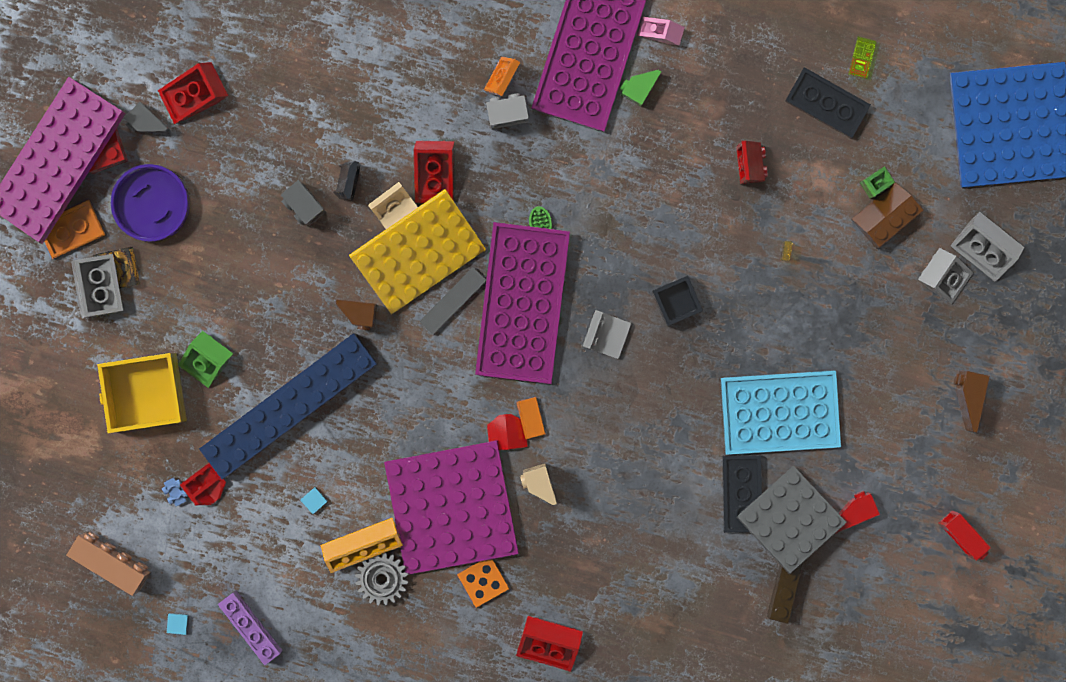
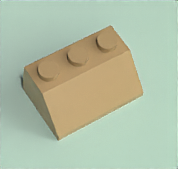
M541 464L523 470V475L520 477L523 488H528L530 493L552 505L557 504L546 465Z

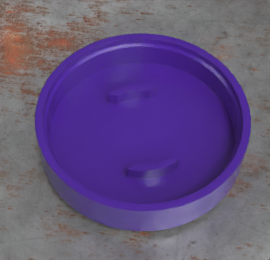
M144 164L131 168L118 179L111 194V211L115 222L127 235L141 241L158 242L168 239L182 228L189 214L190 198L185 184L174 172L159 165Z

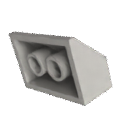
M981 212L966 225L951 244L952 248L994 281L998 280L1019 259L1025 248Z
M113 254L78 259L71 262L82 319L123 311Z

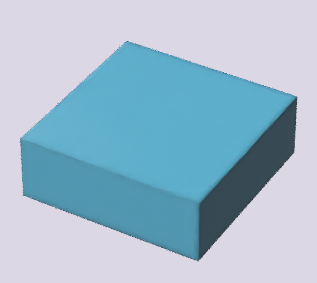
M314 487L301 499V502L314 514L327 500Z
M169 613L167 633L186 635L188 615Z

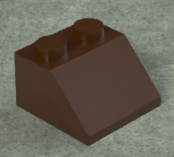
M336 299L337 306L353 325H357V329L370 330V327H375L377 304Z

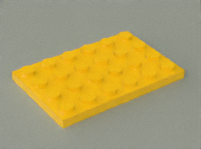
M444 189L349 256L392 315L485 251L486 248L448 192Z

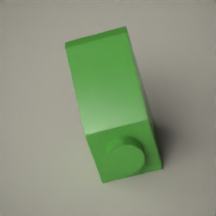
M655 70L632 76L629 81L626 79L620 88L623 90L621 96L641 107L661 71Z

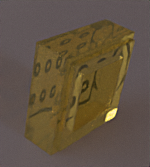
M783 241L780 261L790 260L793 244L791 241Z

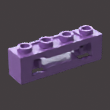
M236 590L218 604L264 665L282 652V649Z

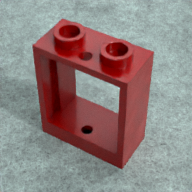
M952 510L938 523L969 558L977 561L978 559H984L989 554L988 550L991 547L960 513Z

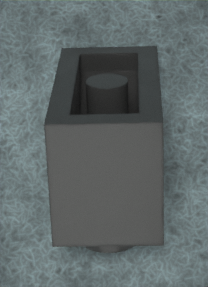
M141 102L124 117L127 121L125 125L133 132L137 130L139 133H168L170 131Z

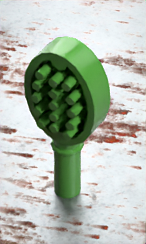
M540 206L532 209L529 216V226L551 229L552 221L548 211Z

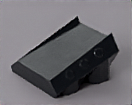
M348 161L339 165L341 170L337 189L334 191V194L339 199L353 201L361 166L359 162Z

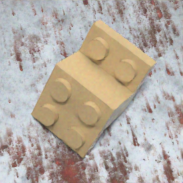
M399 182L368 205L385 229L418 208Z

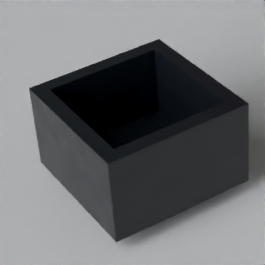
M688 276L651 291L666 326L703 311Z

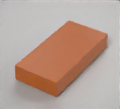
M536 397L516 402L525 439L544 435L545 431Z

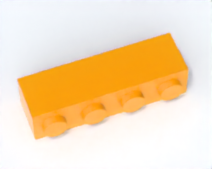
M393 518L322 544L321 549L324 561L330 573H333L403 545Z

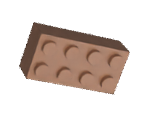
M92 532L78 535L66 556L132 596L141 590L151 573L147 570L148 566L141 562L137 564L132 561V557L125 552L119 553L115 550L116 547L108 542L104 544L98 540L99 536Z

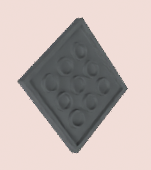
M794 466L737 516V519L789 575L847 523Z

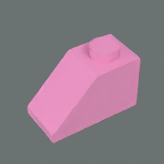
M642 17L637 35L665 44L680 45L685 27L671 20Z

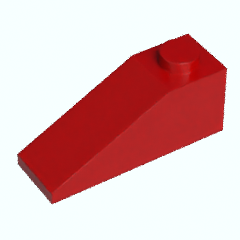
M861 491L854 494L855 498L850 499L838 513L847 523L836 533L880 515L871 493Z

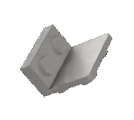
M595 310L583 347L618 359L631 323Z

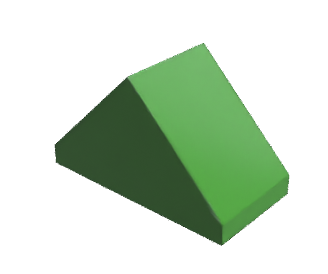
M884 166L859 183L868 197L872 198L895 182Z

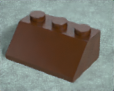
M895 182L851 220L875 248H879L920 214L923 209L907 191Z

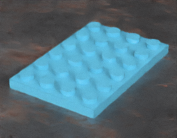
M836 371L721 378L726 455L841 447Z

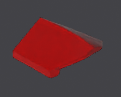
M512 414L499 415L487 425L489 442L497 440L499 450L528 447L520 418Z
M208 463L181 483L180 487L195 506L212 505L220 499L226 481L222 480L211 464Z

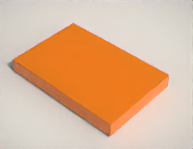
M87 200L64 211L44 242L52 259H55L106 234L90 200Z

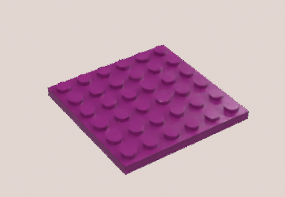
M497 440L384 462L396 527L403 545L400 548L403 563L406 566V573L414 574L519 554Z

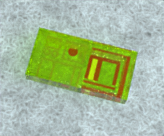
M857 37L848 72L849 75L868 78L876 45L875 40Z

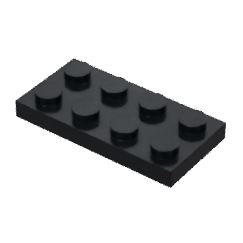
M805 67L802 69L785 100L788 104L851 139L871 106L866 101Z
M722 455L724 533L749 532L737 519V516L762 494L761 455Z

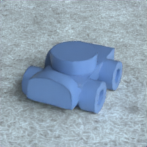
M172 478L164 482L165 487L162 488V491L165 495L170 494V497L167 498L170 505L175 504V506L186 502L185 497H187V494L181 490V481L179 479Z

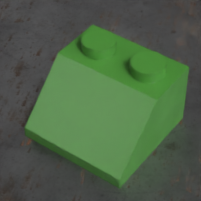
M202 330L190 343L178 366L209 388L227 365L233 353Z

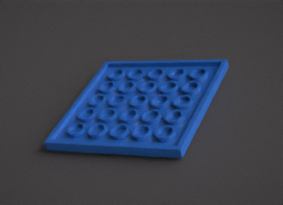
M1065 62L950 73L961 188L1066 178Z

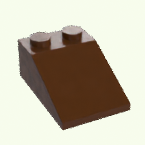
M959 370V374L955 375L954 385H956L955 390L965 430L977 433L990 376Z

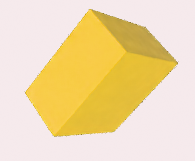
M177 353L97 364L102 392L99 394L100 403L104 405L108 433L187 421Z

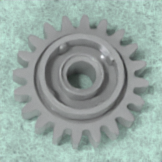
M385 552L383 557L377 555L375 556L376 558H369V562L366 560L362 561L365 567L358 566L357 569L361 573L355 574V577L360 578V580L355 585L362 586L358 592H365L363 599L370 596L369 603L376 599L377 605L380 604L381 600L387 605L388 599L393 603L395 602V595L401 598L402 595L399 590L405 591L406 588L402 584L408 583V580L403 579L408 573L402 572L406 566L398 565L401 559L393 561L394 554L387 558V552ZM377 575H386L387 582L379 583Z

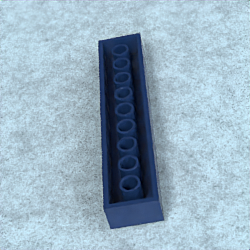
M353 333L199 448V450L223 480L378 363L358 336Z

